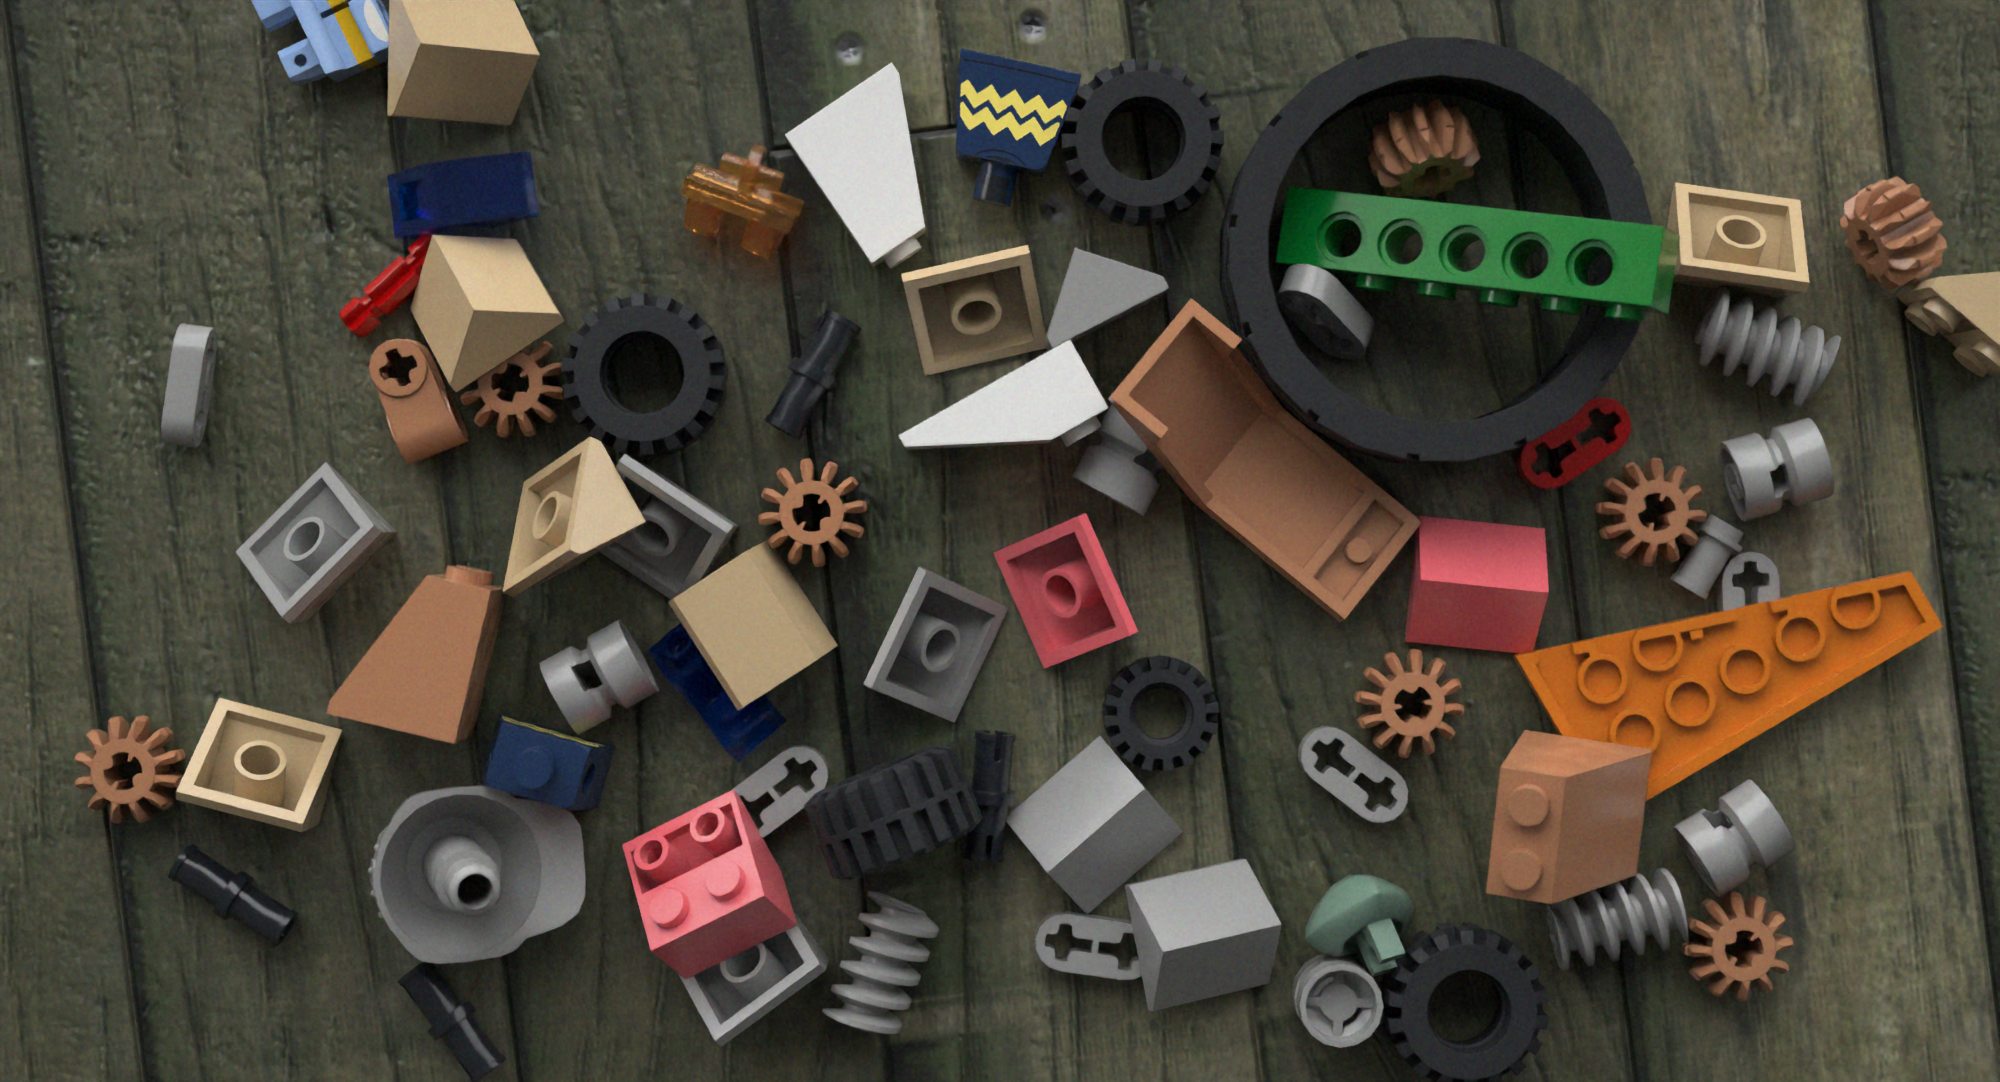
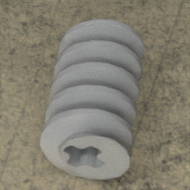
M1720 286L1706 305L1696 329L1694 342L1701 345L1699 365L1706 367L1720 353L1724 355L1723 375L1730 377L1741 363L1748 365L1746 385L1753 387L1767 373L1771 375L1770 395L1776 397L1788 383L1795 385L1793 405L1800 407L1812 393L1817 392L1828 375L1836 358L1841 337L1835 335L1824 344V331L1815 325L1807 327L1800 334V320L1792 315L1784 317L1777 324V312L1768 305L1761 307L1753 315V300L1745 295L1738 297L1729 306V290L1726 287Z
M1665 868L1656 869L1653 873L1651 886L1642 874L1637 873L1635 876L1628 878L1627 892L1618 881L1603 886L1602 898L1597 890L1594 889L1578 895L1577 904L1573 897L1553 903L1552 909L1548 904L1546 905L1548 931L1557 963L1562 972L1569 971L1572 951L1578 950L1587 967L1594 966L1596 946L1603 945L1614 962L1619 961L1621 941L1628 940L1637 956L1644 955L1646 936L1653 935L1662 951L1669 950L1671 931L1678 930L1684 941L1688 943V925L1681 892L1674 877Z
M869 890L867 895L881 907L879 913L859 914L858 919L872 933L870 937H850L849 944L863 956L861 961L841 960L839 967L853 978V982L851 985L832 984L830 991L842 1000L844 1005L842 1008H823L822 1012L837 1022L861 1031L875 1034H896L900 1032L902 1022L890 1010L909 1009L912 1000L898 986L918 985L921 978L917 970L907 962H925L928 960L930 951L917 938L937 937L939 927L926 916V912L889 895Z

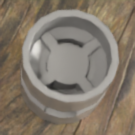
M1111 404L1101 422L1102 427L1098 429L1103 439L1100 445L1088 446L1072 478L1123 507L1144 516L1160 487V483L1155 475L1159 469L1165 468Z
M1806 417L1772 428L1768 439H1764L1760 434L1754 432L1723 441L1719 445V461L1727 493L1735 512L1745 522L1779 512L1784 500H1788L1795 506H1801L1829 498L1834 493V478L1829 454L1816 424L1810 418Z
M620 619L588 636L586 649L581 651L574 646H570L539 663L542 675L553 698L568 723L578 735L609 719L612 714V706L616 703L627 709L659 691L643 654ZM596 671L603 684L592 688L586 677Z
M1749 779L1719 797V810L1713 813L1702 808L1673 826L1676 839L1690 863L1709 889L1718 897L1748 880L1749 867L1751 865L1757 864L1767 868L1795 850L1793 838L1779 813L1762 790Z
M1326 954L1317 955L1304 963L1294 977L1291 990L1293 1008L1309 1033L1323 1044L1338 1048L1357 1045L1369 1038L1380 1024L1383 1012L1381 990L1363 966L1349 956L1334 958Z

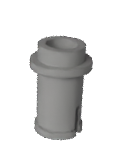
M1710 514L1705 524L1697 523L1696 528L1700 530L1698 534L1699 541L1695 546L1690 547L1677 571L1670 578L1705 600L1733 551L1735 550L1740 553L1743 549L1738 543L1744 533Z

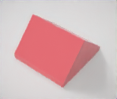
M1086 513L1077 515L993 553L1044 669L1138 632Z
M1417 516L1422 523L1415 533L1404 642L1511 653L1533 651L1549 595L1545 528Z

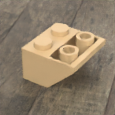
M2000 271L1936 277L1909 284L1899 290L1895 296L1908 306L1904 314L1915 326L1931 336H1935L1938 332L1957 347L1953 352L1954 357L1974 374L1984 377L1986 373L1991 377L2000 375Z

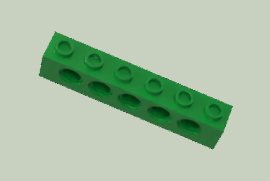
M1288 186L1276 263L1286 267L1296 264H1309L1329 272L1334 277L1336 275L1357 278L1356 288L1374 292L1394 293L1396 282L1418 285L1416 295L1433 299L1453 301L1456 298L1457 290L1480 292L1478 302L1487 305L1518 308L1519 297L1543 300L1541 309L1548 312L1581 315L1582 305L1607 307L1606 318L1625 322L1645 323L1647 312L1668 314L1680 235L1664 226ZM1359 227L1361 231L1360 246L1355 253L1344 257L1341 248L1342 240L1349 230ZM1420 233L1423 240L1422 252L1415 261L1405 264L1402 259L1403 245L1409 237ZM1482 240L1485 246L1484 260L1476 269L1466 272L1463 266L1464 252L1470 244ZM1545 247L1549 256L1545 271L1536 278L1528 279L1525 273L1527 257L1535 249ZM1610 254L1613 261V270L1610 277L1601 285L1591 286L1588 280L1590 264L1597 257Z

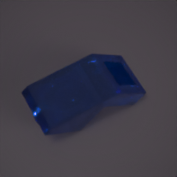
M515 152L430 162L387 176L395 239H417L423 234H434L454 227L497 228L539 216L531 152Z
M679 623L648 650V653L672 687L699 712L724 749L737 762H740L787 721L767 693L742 709L737 710L682 623Z

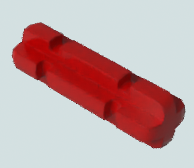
M428 233L422 234L407 248L410 252L407 257L404 258L400 255L363 289L365 295L361 299L355 296L340 310V319L354 335L361 338L367 337L382 323L379 319L380 316L392 314L415 292L432 235Z

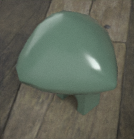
M1367 874L1348 875L1332 885L1315 906L1306 925L1305 940L1315 950L1334 958L1344 957L1361 951L1372 977L1395 971L1398 967L1395 959L1402 958L1405 955L1400 938L1404 936L1416 914L1414 900L1404 889L1386 880Z

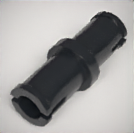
M826 309L801 358L793 357L788 369L792 371V374L764 421L779 431L801 440L802 433L826 391L832 393L838 380L834 378V375L854 339L860 334L862 329L847 318Z
M975 730L976 746L972 786L970 787L983 819L967 834L964 858L985 862V857H990V862H1003L1005 856L1003 850L1008 806H1013L1015 800V791L1009 789L1013 744L1016 740V734L995 730L994 734H990V730Z
M194 844L185 848L173 864L168 875L170 880L178 882L213 905V914L222 920H227L229 917L233 918L268 941L274 948L285 939L299 915L297 911L290 910L252 885L254 881L252 876L244 871L235 874L200 851Z
M422 962L399 979L397 983L405 989L432 1027L428 1030V1033L434 1041L442 1039L471 1078L469 1079L471 1082H478L507 1060L503 1054L501 1055L472 1016L476 1011L469 1000L465 1003L460 1000L434 963Z

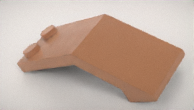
M1191 298L1108 400L1195 505L1337 621L1342 622L1401 550L1422 521L1287 412L1236 347L1242 339Z

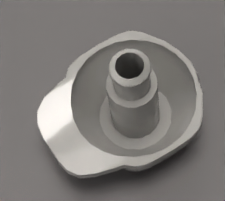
M485 785L427 790L406 798L395 811L389 825L378 835L377 844L374 846V857L371 859L370 868L368 869L372 887L370 895L375 898V902L380 910L378 917L384 919L388 928L409 953L422 962L435 964L471 962L501 957L514 952L526 938L537 936L566 924L578 914L585 898L586 876L581 826L571 811L530 798L513 797L509 792Z

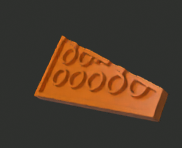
M1903 571L1781 597L1780 599L1763 603H1753L1735 609L1720 610L1514 654L1512 656L1559 735L1652 749L1647 801L1941 629L1943 625L1912 572Z

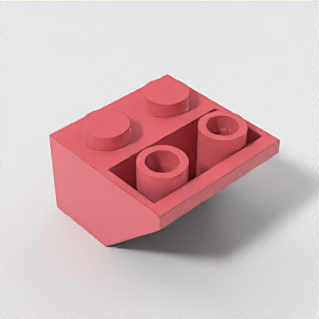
M734 790L622 844L650 950L685 979L797 925L782 872L740 796Z

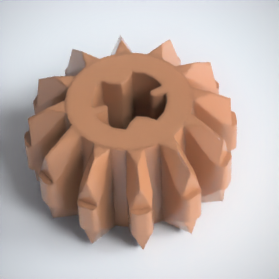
M1440 99L1433 100L1426 106L1421 107L1413 102L1411 107L1402 113L1390 112L1389 122L1378 124L1372 128L1373 139L1367 144L1370 154L1368 161L1374 176H1377L1379 184L1384 188L1387 196L1394 198L1403 197L1404 199L1418 200L1421 197L1429 196L1434 200L1440 192L1445 190L1454 192L1457 190V181L1469 179L1474 175L1473 165L1480 159L1477 149L1479 143L1467 117L1463 115L1459 105L1444 106Z
M1898 176L1888 180H1880L1856 192L1854 197L1844 202L1845 215L1840 218V225L1848 237L1844 245L1852 250L1855 256L1854 264L1861 265L1865 269L1867 279L1872 283L1879 281L1889 291L1899 286L1905 287L1911 283H1916L1931 275L1932 270L1942 265V252L1947 249L1946 240L1939 231L1943 222L1935 217L1932 211L1933 202L1925 201L1921 197L1920 189L1916 184L1907 185Z
M543 341L530 354L531 344H529L474 380L473 382H478V389L467 391L460 396L462 404L467 406L485 402V405L477 412L474 418V422L478 426L485 427L499 413L496 427L498 436L509 438L514 428L515 418L517 417L521 431L525 436L530 437L537 433L532 413L536 412L543 420L549 423H554L557 420L558 415L545 404L548 396L557 400H567L565 399L563 388L550 386L549 379L563 376L565 372L561 371L562 362L552 363L545 367L542 365L554 350V346L550 342ZM515 367H522L524 371L519 376L529 380V388L526 393L516 392L513 402H509L504 398L509 394V391L499 388V381L502 376H512L515 372Z
M807 458L802 459L800 463L803 482L797 484L791 472L786 468H781L777 471L778 479L787 487L788 491L785 495H782L774 489L764 488L761 497L769 502L780 504L779 513H762L758 516V520L761 525L781 522L784 528L772 535L767 541L772 549L780 547L790 537L795 540L788 554V561L790 563L797 564L801 560L805 545L807 544L812 545V561L814 566L822 567L826 561L823 543L829 542L834 552L840 558H844L849 554V550L837 534L842 530L853 537L860 538L863 536L864 528L858 524L846 522L845 518L846 513H862L867 511L866 501L857 500L844 504L842 497L853 491L858 486V481L854 477H849L834 489L830 485L837 474L838 465L831 461L824 467L821 480L814 481V465L812 460ZM811 494L820 495L818 504H824L827 501L831 509L830 517L821 519L820 530L815 532L806 530L808 522L803 521L799 524L795 516L796 509L805 507L806 496Z
M1649 458L1645 465L1644 475L1635 462H1628L1622 466V473L1627 486L1614 478H1607L1604 481L1603 487L1608 493L1616 497L1615 503H1596L1595 512L1601 515L1613 514L1614 522L1603 526L1599 530V534L1602 539H1611L1621 534L1623 535L1615 551L1619 558H1628L1638 547L1640 565L1653 566L1658 550L1667 562L1679 560V549L1675 539L1688 546H1695L1699 541L1698 536L1688 529L1686 525L1688 521H1706L1707 513L1700 509L1689 510L1688 502L1699 498L1703 491L1699 485L1679 489L1687 472L1684 467L1674 466L1664 476L1662 459ZM1646 496H1648V502L1660 501L1663 511L1655 516L1658 525L1655 528L1654 523H1641L1638 514L1646 509L1644 500Z
M1409 650L1406 657L1405 670H1403L1400 660L1395 653H1385L1383 661L1389 675L1384 677L1379 671L1371 667H1367L1363 672L1364 677L1368 681L1377 685L1375 694L1363 690L1355 692L1354 700L1356 702L1374 705L1375 709L1362 714L1357 719L1358 725L1365 729L1382 723L1372 741L1380 749L1387 746L1397 734L1395 749L1399 757H1409L1412 751L1413 737L1416 738L1418 746L1423 753L1427 755L1435 752V743L1429 732L1435 730L1439 735L1447 739H1452L1456 733L1450 725L1441 721L1444 713L1454 716L1464 714V706L1462 704L1445 702L1444 696L1452 694L1461 688L1460 680L1449 678L1436 683L1444 672L1446 662L1440 658H1435L1429 662L1422 672L1423 656L1421 650ZM1418 688L1423 695L1416 699L1417 702L1423 703L1420 714L1414 716L1405 713L1399 718L1395 710L1402 708V706L1394 702L1398 692L1403 690L1413 693Z
M122 716L110 718L108 721L109 735L100 729H93L87 733L88 742L96 752H78L75 755L74 761L80 766L91 768V775L76 779L75 786L79 790L94 786L97 790V793L88 803V808L91 811L101 810L111 802L109 813L111 822L118 824L124 822L131 810L134 818L139 823H143L152 819V804L162 810H167L174 805L172 795L164 786L178 788L183 775L170 771V764L180 762L186 756L183 749H176L167 753L163 747L170 741L173 732L168 727L161 728L150 736L151 722L148 716H137L130 728ZM138 759L142 767V773L123 779L119 772V766Z
M1729 891L1724 898V911L1714 900L1710 898L1705 899L1701 904L1703 911L1709 919L1705 923L1696 918L1689 917L1687 919L1688 929L1700 934L1699 940L1688 941V943L1685 942L1681 945L1683 954L1691 957H1700L1689 969L1690 975L1698 981L1710 977L1708 991L1718 997H1721L1731 987L1734 998L1739 1001H1746L1750 995L1751 981L1764 993L1772 991V982L1766 975V972L1770 968L1782 974H1786L1789 971V965L1775 957L1776 951L1788 950L1794 945L1791 937L1774 934L1786 921L1784 915L1778 911L1765 914L1766 899L1758 895H1753L1744 905L1740 893ZM1737 933L1749 939L1748 947L1738 949V959L1725 952L1726 944L1736 942Z

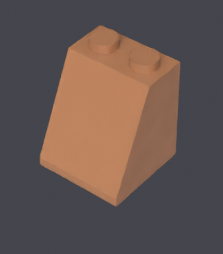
M447 565L445 574L427 575L330 699L326 714L452 744L472 737L506 599V594L502 593L503 587L492 585L494 573L463 565Z
M1524 730L1500 767L1486 893L1553 904L1635 876L1638 870L1652 749Z

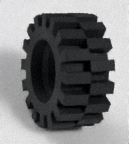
M1164 655L1137 659L1136 662L1122 668L1106 690L1105 701L1102 705L1106 734L1120 755L1141 769L1170 772L1175 771V768L1181 766L1187 767L1195 762L1194 759L1207 751L1213 734L1216 735L1219 706L1213 693L1214 689L1199 670L1181 659ZM1157 688L1169 689L1175 692L1181 698L1185 707V718L1182 726L1176 733L1165 738H1154L1145 734L1139 728L1135 717L1136 706L1140 698L1148 691Z

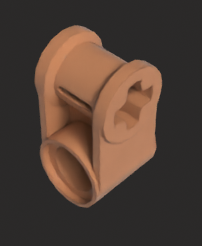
M411 339L388 340L378 346L370 359V376L385 409L393 439L405 462L408 465H412L468 442L469 436L462 415L453 396L446 388L429 348L421 342ZM396 352H399L402 357H414L417 367L409 371L411 381L409 384H407L404 378H392L389 368L397 364Z

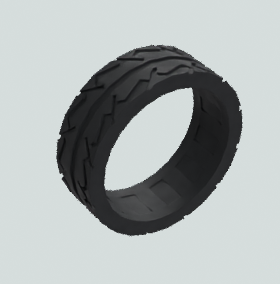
M1413 37L1359 52L1316 76L1272 118L1262 131L1233 181L1220 230L1219 286L1231 331L1242 339L1238 347L1243 356L1282 407L1308 429L1345 450L1393 463L1449 464L1470 461L1519 448L1526 444V442L1529 443L1571 419L1607 383L1611 373L1615 372L1636 336L1640 323L1609 319L1605 317L1607 307L1583 305L1580 319L1562 354L1536 384L1502 408L1471 420L1436 423L1401 419L1359 403L1327 381L1298 349L1279 313L1269 274L1268 229L1276 195L1289 166L1301 146L1313 133L1343 112L1381 97L1419 92L1460 96L1499 110L1532 132L1561 164L1579 198L1584 218L1653 225L1641 176L1633 165L1635 161L1612 121L1577 85L1566 80L1562 74L1521 51L1477 39H1463V37ZM1610 254L1601 255L1590 264L1589 282L1591 286L1601 285L1610 277L1613 270V261Z

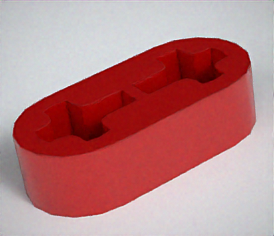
M1610 398L1590 399L1571 419L1519 447L1516 454V467L1520 477L1528 485L1538 489H1553L1571 481L1619 450L1627 442L1631 432V420L1627 410L1619 402ZM1592 410L1599 416L1611 414L1614 418L1615 423L1608 428L1612 439L1607 443L1601 437H1596L1580 444L1576 438L1577 434L1592 424L1588 415ZM1566 442L1571 451L1555 462L1558 473L1554 477L1547 471L1538 473L1533 471L1531 464L1538 459L1537 452L1534 449L1538 444H1541L1544 449L1549 450L1557 448Z

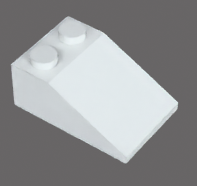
M1069 339L898 436L907 450L1049 443L1058 437H1061L1065 446L1068 447L1102 427L1097 415L1107 410L1108 406Z

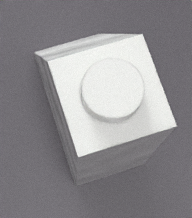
M891 62L785 134L787 141L873 268L885 260L890 269L899 265L922 248L916 238L926 232L899 72Z

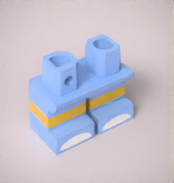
M251 0L262 23L270 32L297 19L299 20L307 38L278 52L289 79L297 86L322 79L326 76L335 82H339L388 61L389 15L381 0Z

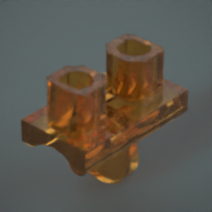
M756 143L752 146L747 159L724 152L719 170L697 163L692 174L686 176L680 194L688 197L684 221L686 229L704 236L717 237L726 212L741 216L749 220L740 246L746 251L765 258H771L786 233L790 234L800 219L805 201L778 192L783 183L785 173L763 166L767 147Z

